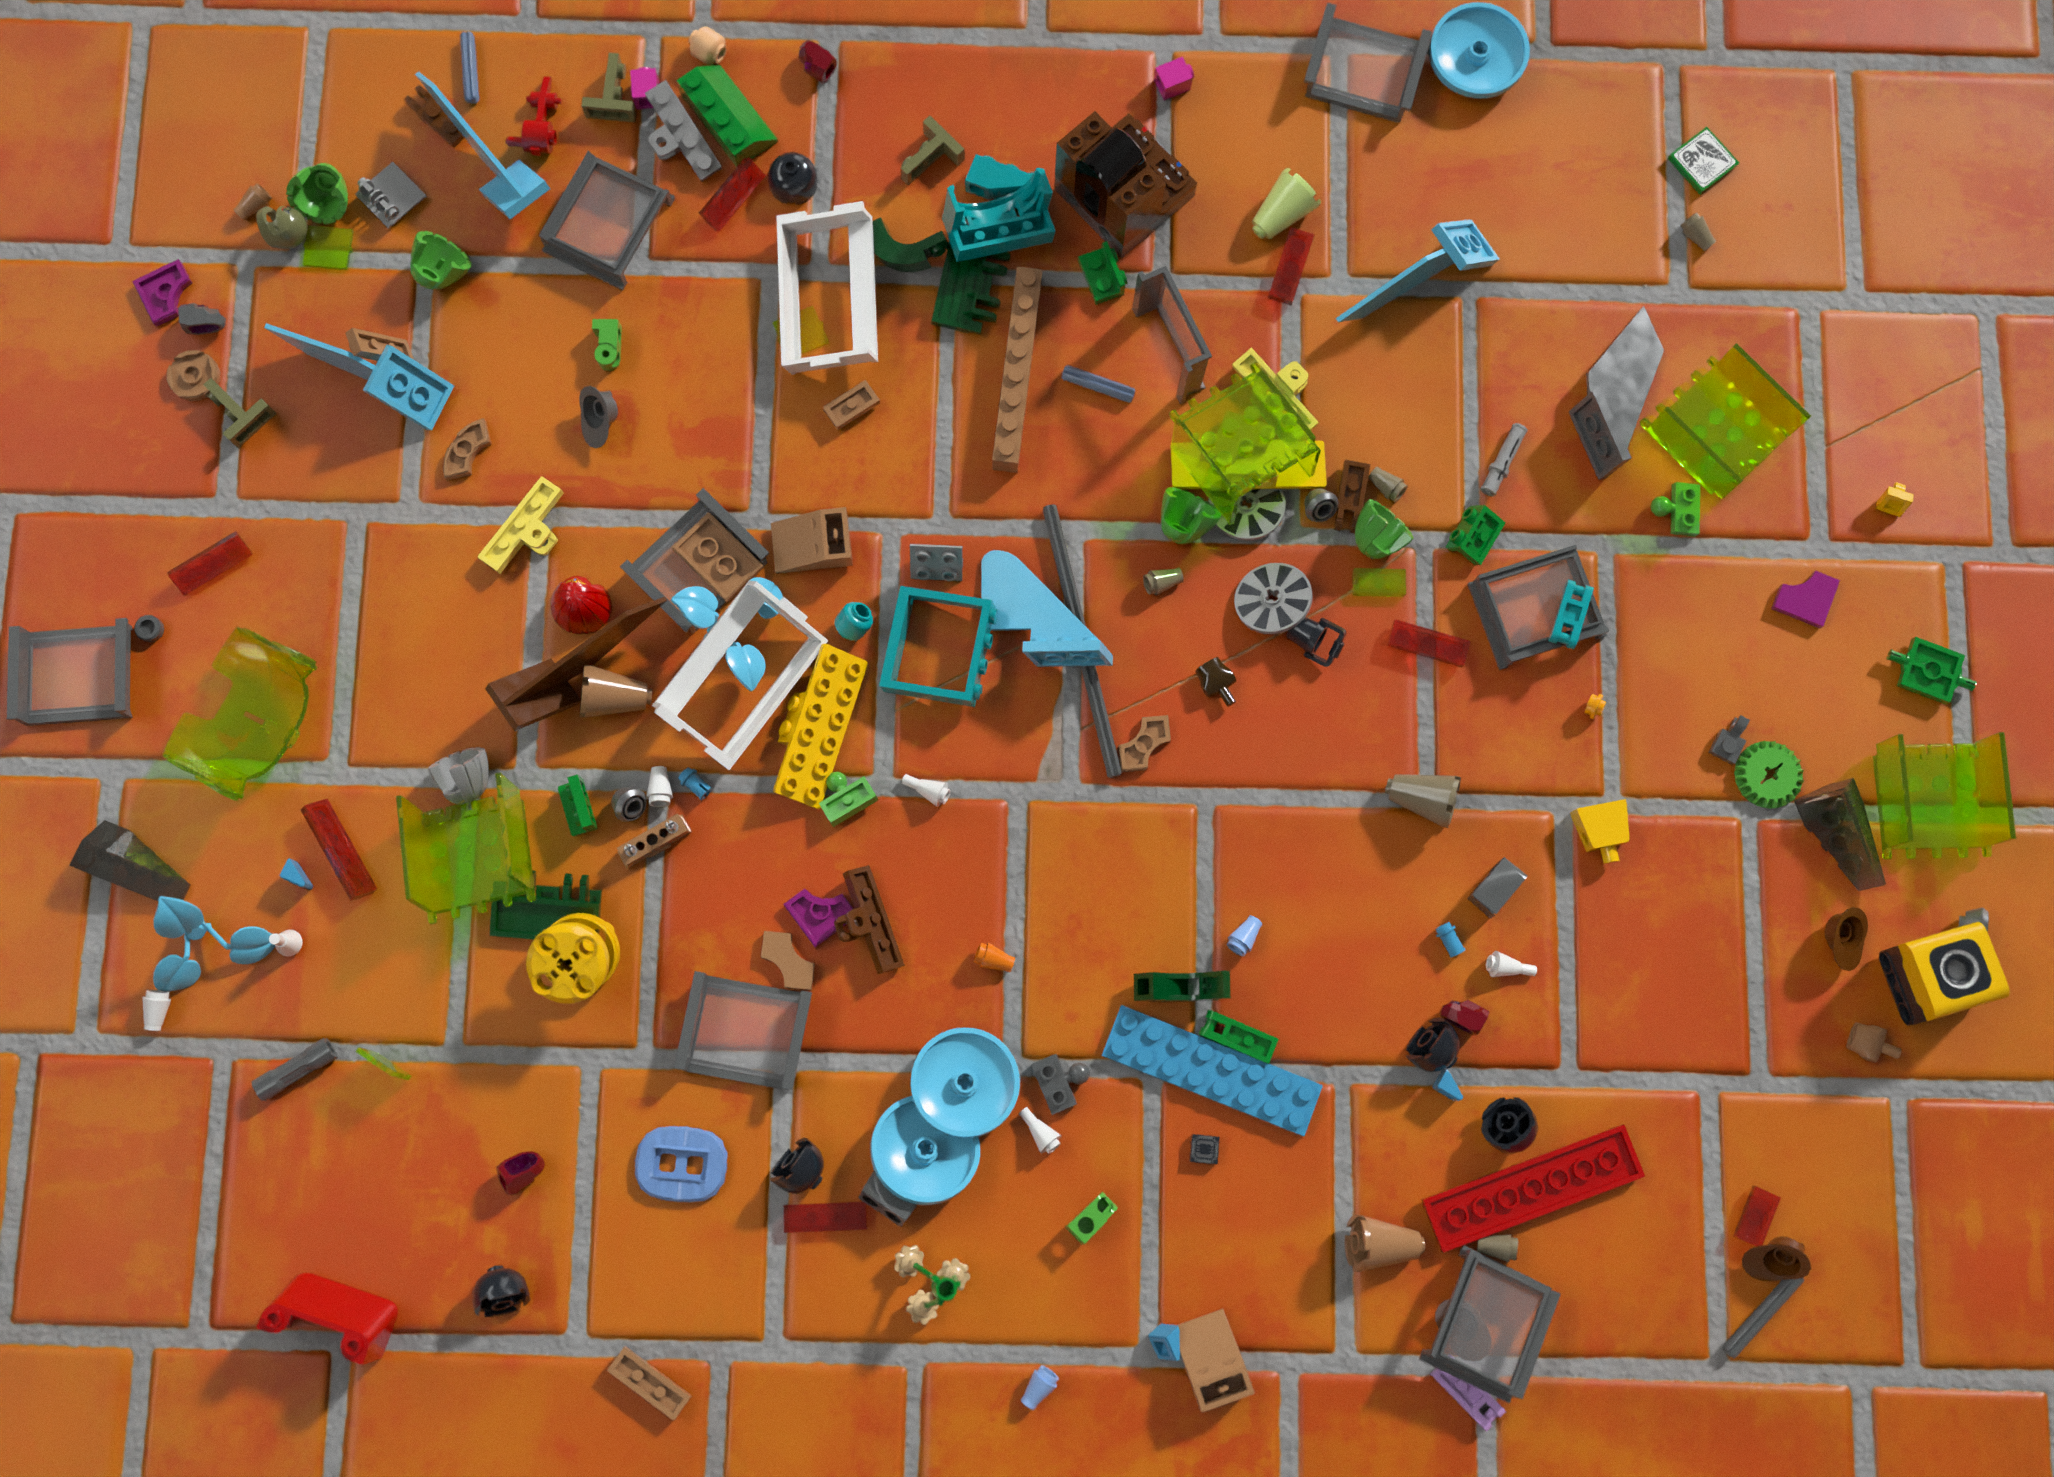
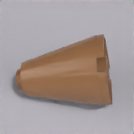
M584 664L580 717L585 718L645 710L646 704L651 705L652 689H647V683Z
M1362 1215L1351 1216L1347 1223V1227H1351L1350 1236L1345 1235V1254L1349 1266L1355 1267L1353 1271L1362 1272L1416 1260L1425 1251V1240L1418 1231Z

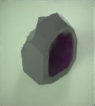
M195 303L180 305L178 308L179 323L187 334L201 335L214 333L222 330L226 324V318L221 315L218 309H210L208 306Z

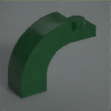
M881 217L872 221L874 256L891 269L901 272L927 270L932 268L928 258L939 257L947 249L951 248L943 231H939L913 244H903L891 237L888 227Z
M1230 971L1200 973L1148 972L1134 974V1001L1195 1002L1231 998Z

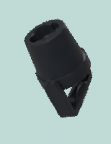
M1305 617L1297 626L1288 630L1286 638L1305 650V657L1324 667H1328L1335 658L1339 657L1342 651L1346 630L1324 618L1317 622ZM1328 628L1339 633V636L1330 649L1328 659L1325 660L1315 655V652L1321 645Z

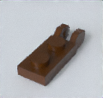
M418 85L415 90L427 103L421 108L408 95L404 98V101L417 113L423 122L455 148L464 139V136L428 91Z
M1350 460L1344 461L1334 530L1340 531L1343 525V515L1346 512L1353 514L1349 529L1350 533L1355 534L1357 519L1364 506L1370 464Z

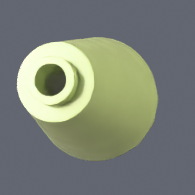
M1285 168L1252 220L1254 225L1252 230L1261 239L1264 237L1271 239L1321 205L1320 199L1316 202L1313 198L1316 194L1314 189L1297 173L1293 176L1288 174L1291 170L1289 168Z

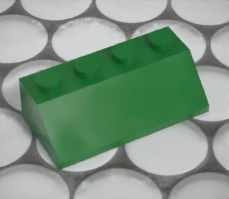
M721 65L697 66L676 80L683 99L737 169L778 142L776 136Z

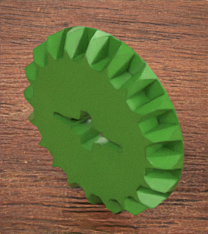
M1776 741L1754 743L1747 747L1736 761L1734 776L1737 787L1741 794L1756 806L1768 809L1783 807L1793 801L1801 791V786L1804 782V770L1800 765L1801 760L1796 758L1794 751L1786 748V745L1776 743ZM1765 768L1767 770L1776 768L1773 774L1775 780L1771 778L1760 783L1767 774Z

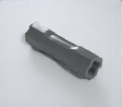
M323 1038L276 1069L269 1070L251 1081L252 1087L262 1101H267L302 1077L337 1059V1052L332 1043L327 1038Z

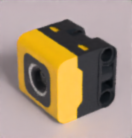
M1981 922L1960 926L1879 952V961L1903 1022L1908 1026L2009 997L2010 990L1988 932Z

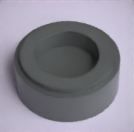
M144 615L136 621L134 631L137 637L143 641L155 642L162 637L164 625L155 616Z

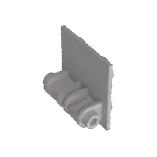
M394 162L390 163L372 180L364 177L357 182L359 191L355 193L388 229L426 197Z
M910 544L911 579L962 581L963 546Z

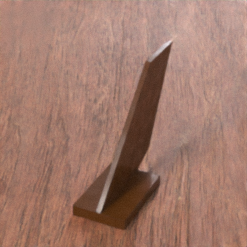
M664 596L628 610L556 663H554L552 658L490 682L485 690L514 731L574 707L581 699L568 681L583 673L584 664L594 666L660 608L667 599Z

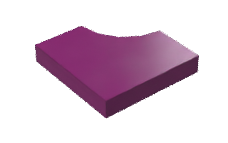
M179 259L132 281L152 323L156 327L179 316V297L184 289L192 284L183 263Z
M1814 571L1808 581L1803 584L1794 586L1782 584L1778 589L1771 609L1817 628H1822L1840 580Z
M803 889L783 904L815 948L837 932L834 921L853 909L843 894L834 898L822 899L813 896L806 889Z

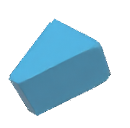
M289 858L279 875L281 876L280 878L302 888L312 890L313 884L300 864Z
M1447 1069L1442 1070L1432 1086L1433 1089L1453 1101L1462 1100L1463 1095Z
M1160 1324L1148 1335L1158 1359L1178 1361L1180 1359L1178 1325Z

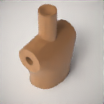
M1858 1022L1854 1023L1846 1045L1847 1049L1856 1052L1861 1058L1877 1063L1881 1053L1898 1059L1902 1051L1898 1047L1885 1043L1886 1029Z

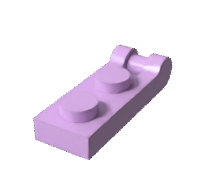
M1437 1368L1430 1373L1486 1432L1492 1427L1491 1423L1497 1416L1501 1418L1506 1412L1490 1394ZM1486 1403L1489 1409L1482 1415L1478 1410Z

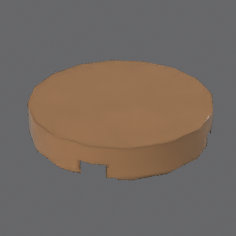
M187 350L178 354L174 358L175 361L172 365L169 364L166 380L170 389L180 398L188 401H200L208 397L207 395L210 391L203 384L210 378L218 385L220 383L218 364L208 354L199 350Z

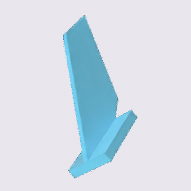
M420 72L415 74L483 162L496 174L495 178L479 190L509 219L513 218L550 190L546 181L520 160H517L505 169L437 86Z
M1472 219L1438 223L1431 230L1443 246V249L1423 257L1338 316L1336 320L1344 322L1364 318L1453 263L1461 271L1493 266L1500 259Z
M267 323L264 326L265 329L304 353L368 380L363 389L364 392L426 430L433 429L454 388L453 384L391 345L385 346L377 364L374 365L360 357L354 356L349 351Z

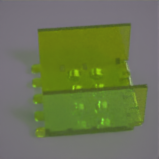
M1737 343L1720 361L1714 356H1710L1706 361L1712 369L1704 376L1695 370L1691 374V378L1696 383L1687 392L1680 387H1676L1673 393L1678 400L1671 407H1666L1664 404L1659 403L1655 408L1660 415L1652 423L1647 418H1643L1639 422L1710 495L1715 492L1721 499L1738 486L1754 470V466H1758L1772 453V450H1775L1788 436L1794 433L1811 417Z
M1256 362L1250 365L1253 373L1243 379L1237 373L1232 375L1231 380L1234 384L1220 391L1216 386L1211 387L1210 393L1212 397L1199 404L1194 398L1189 400L1188 403L1191 409L1179 415L1176 410L1169 412V416L1174 422L1171 443L1172 451L1229 525L1235 522L1239 504L1238 497L1255 488L1254 482L1259 486L1276 476V470L1281 473L1296 463H1299L1307 475L1311 477L1315 473L1321 452L1315 443L1316 436Z
M1998 732L1976 741L1975 744L1954 743L1953 752L1952 745L1948 743L1928 744L1926 753L1925 744H1904L1903 734H1897L1876 744L1877 755L1873 756L1882 854L1885 860L1892 858L1893 849H1906L1908 859H1915V849H1932L1933 858H1941L1942 848H1958L1960 858L1968 857V848H1981L1983 857H1991V846L2016 839L2004 732Z
M501 772L495 773L498 794L497 804H495V799L492 796L472 801V810H470L468 803L446 807V816L442 808L426 811L422 814V810L402 795L396 796L406 900L427 912L430 924L437 923V914L451 911L453 919L460 918V909L477 905L479 913L486 912V903L503 899L504 906L510 907L512 906V897L527 894L529 902L536 900L524 801L520 799L519 788Z

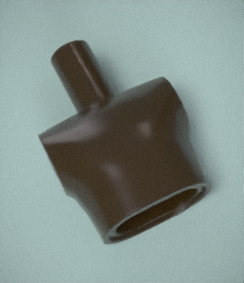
M1219 657L1209 660L1195 670L1199 677L1201 688L1208 698L1220 694L1227 707L1236 702L1228 689L1236 682V678L1233 672L1221 662Z

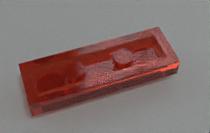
M745 157L700 210V216L714 231H720L766 175L751 158Z
M1290 227L1268 299L1292 306L1315 234Z
M235 531L171 569L167 574L185 596L253 554L241 536Z
M1395 619L1387 646L1463 667L1471 641Z
M863 1201L783 1205L784 1233L867 1230V1204Z

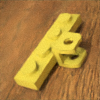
M1250 348L1232 364L1234 370L1298 441L1318 425L1319 422L1296 398L1306 387L1309 376L1297 361L1287 364L1276 375L1261 357Z
M541 476L481 551L478 558L501 574L524 544L539 555H548L558 542V539L542 521L564 492ZM548 539L547 545L542 546L544 542Z

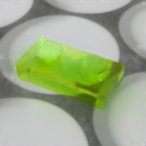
M1354 568L1352 571L1353 596L1404 597L1406 595V569Z

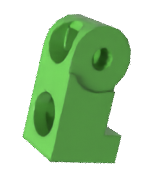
M592 319V330L596 336H599V345L594 353L595 359L603 370L613 371L620 364L622 326L618 319Z
M1101 1192L1065 1228L1083 1245L1107 1222V1219L1118 1207L1104 1192Z

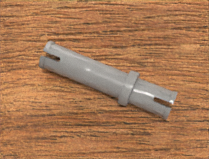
M1518 423L1512 424L1496 460L1488 468V476L1480 488L1484 494L1491 497L1496 496L1502 480L1507 478L1509 466L1525 434H1527L1528 430L1525 426Z

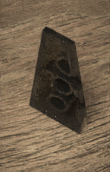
M1854 778L1828 784L1794 801L1804 826L1809 832L1812 831L1820 840L1822 848L1826 852L1829 851L1839 863L1838 867L1858 891L1886 884L1864 802Z
M106 820L81 840L69 865L156 901H159L160 896L184 900L191 886L170 865L159 858L150 847L139 840L131 830Z

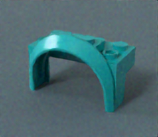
M1036 168L1029 181L1016 191L1001 198L982 203H959L954 194L955 186L951 185L947 188L942 221L957 262L1053 241L1056 231L1048 212L1053 192L1044 169ZM1016 208L1018 209L1020 217H1017L1016 215Z

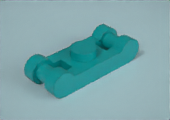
M1569 579L1566 581L1548 642L1555 644L1560 642L1566 644L1567 648L1575 649L1594 587L1588 585L1582 587L1576 585V581ZM1572 595L1581 597L1580 601L1572 599ZM1562 627L1571 628V633L1561 632Z

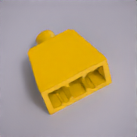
M1626 799L1581 807L1570 812L1587 852L1600 850L1604 864L1620 861L1616 846L1629 842Z

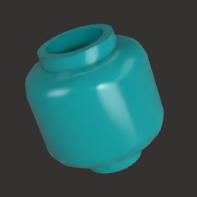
M860 602L847 603L834 620V625L839 635L852 641L861 639L873 624L871 610Z

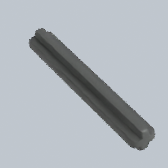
M1804 1278L1782 1280L1722 1346L1724 1352L1730 1357L1736 1358L1803 1284Z

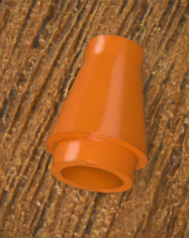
M980 942L973 963L979 964V968L1002 970L1010 973L1015 957L1008 955L989 942L987 944Z

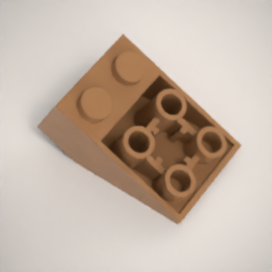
M846 507L817 510L771 523L776 574L853 566L849 519Z
M1223 1309L1178 1324L1180 1331V1355L1201 1412L1255 1394Z

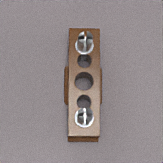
M677 813L617 847V852L626 869L640 861L651 858L666 850L672 843L690 834L692 831L683 815ZM664 831H668L666 837H662ZM653 836H657V843L654 845H650V838ZM645 844L644 849L640 851L639 846Z

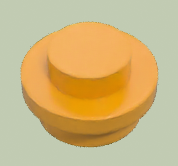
M1592 694L1587 703L1585 714L1590 715L1591 719H1594L1596 715L1601 716L1607 702L1603 701L1604 695L1602 694L1598 696Z

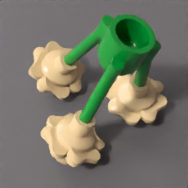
M917 1245L911 1247L903 1246L901 1251L895 1254L896 1263L894 1270L899 1271L901 1277L908 1275L914 1277L917 1271H919L932 1281V1293L918 1290L915 1295L908 1298L910 1305L906 1307V1311L911 1314L913 1322L917 1323L920 1321L921 1324L925 1325L930 1319L937 1317L935 1310L942 1306L944 1301L954 1298L957 1289H964L965 1283L970 1279V1274L967 1272L968 1265L960 1263L957 1258L952 1259L951 1263L945 1260L942 1268L935 1275L923 1267L924 1253L919 1251Z

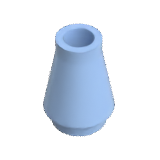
M1249 915L1246 921L1228 936V948L1240 956L1250 953L1262 922L1258 918Z
M1042 1365L1038 1370L1035 1369L1025 1394L1021 1398V1402L1034 1410L1057 1387L1058 1376Z

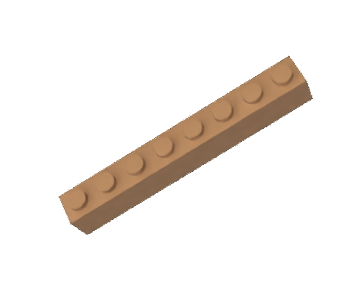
M1017 266L992 457V470L1018 473L1042 284V269Z

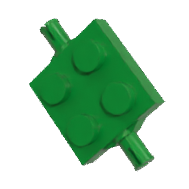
M1912 638L1905 655L1892 649L1887 654L1889 655L1886 657L1887 660L1901 664V673L1896 686L1945 705L1951 702L1954 690L1958 686L1973 691L1976 687V681L1962 676L1964 654L1924 639Z

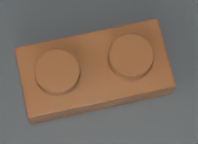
M864 380L825 405L823 410L835 428L840 430L879 405L880 400L867 381Z

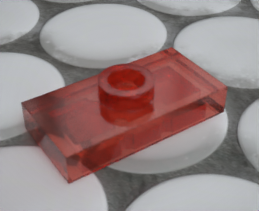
M1752 1186L1733 1237L1755 1247L1763 1245L1781 1197L1757 1186Z

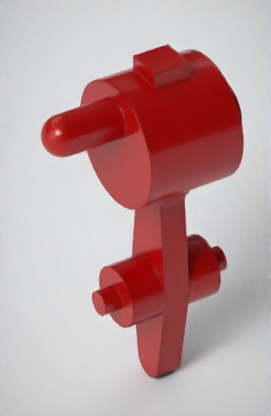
M543 76L540 92L531 91L530 96H526V102H529L532 108H537L536 119L524 120L522 137L508 136L505 140L508 146L523 147L524 152H530L534 156H541V153H552L553 146L557 144V132L553 129L552 122L546 121L548 109H557L558 104H562V98H558L557 93H550L552 84L550 76Z

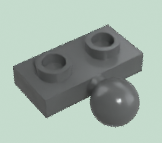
M1057 1054L1031 1064L1052 1115L1078 1104L1070 1083L1084 1084L1089 1079L1090 1071L1085 1064L1075 1063L1069 1068L1068 1073H1065Z

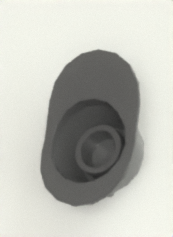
M587 386L581 390L579 396L582 434L590 447L600 448L606 443L609 427L617 418L618 407L611 391H599L595 387Z

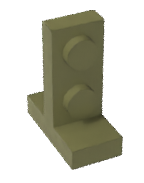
M609 53L603 99L582 97L581 107L586 118L636 122L637 113L633 101L622 100L623 89L620 85L621 79H625L626 66L622 64L619 53Z
M928 116L923 121V133L930 140H926L919 148V151L913 157H907L901 165V179L907 185H910L943 154L948 156L957 166L965 161V149L931 116Z
M212 378L203 384L210 391L207 396L218 407L223 404L227 408L224 413L234 423L222 434L237 448H240L276 415V412L262 398L245 412Z

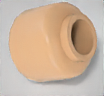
M707 26L694 30L689 37L691 54L707 65L721 62L727 52L725 38Z

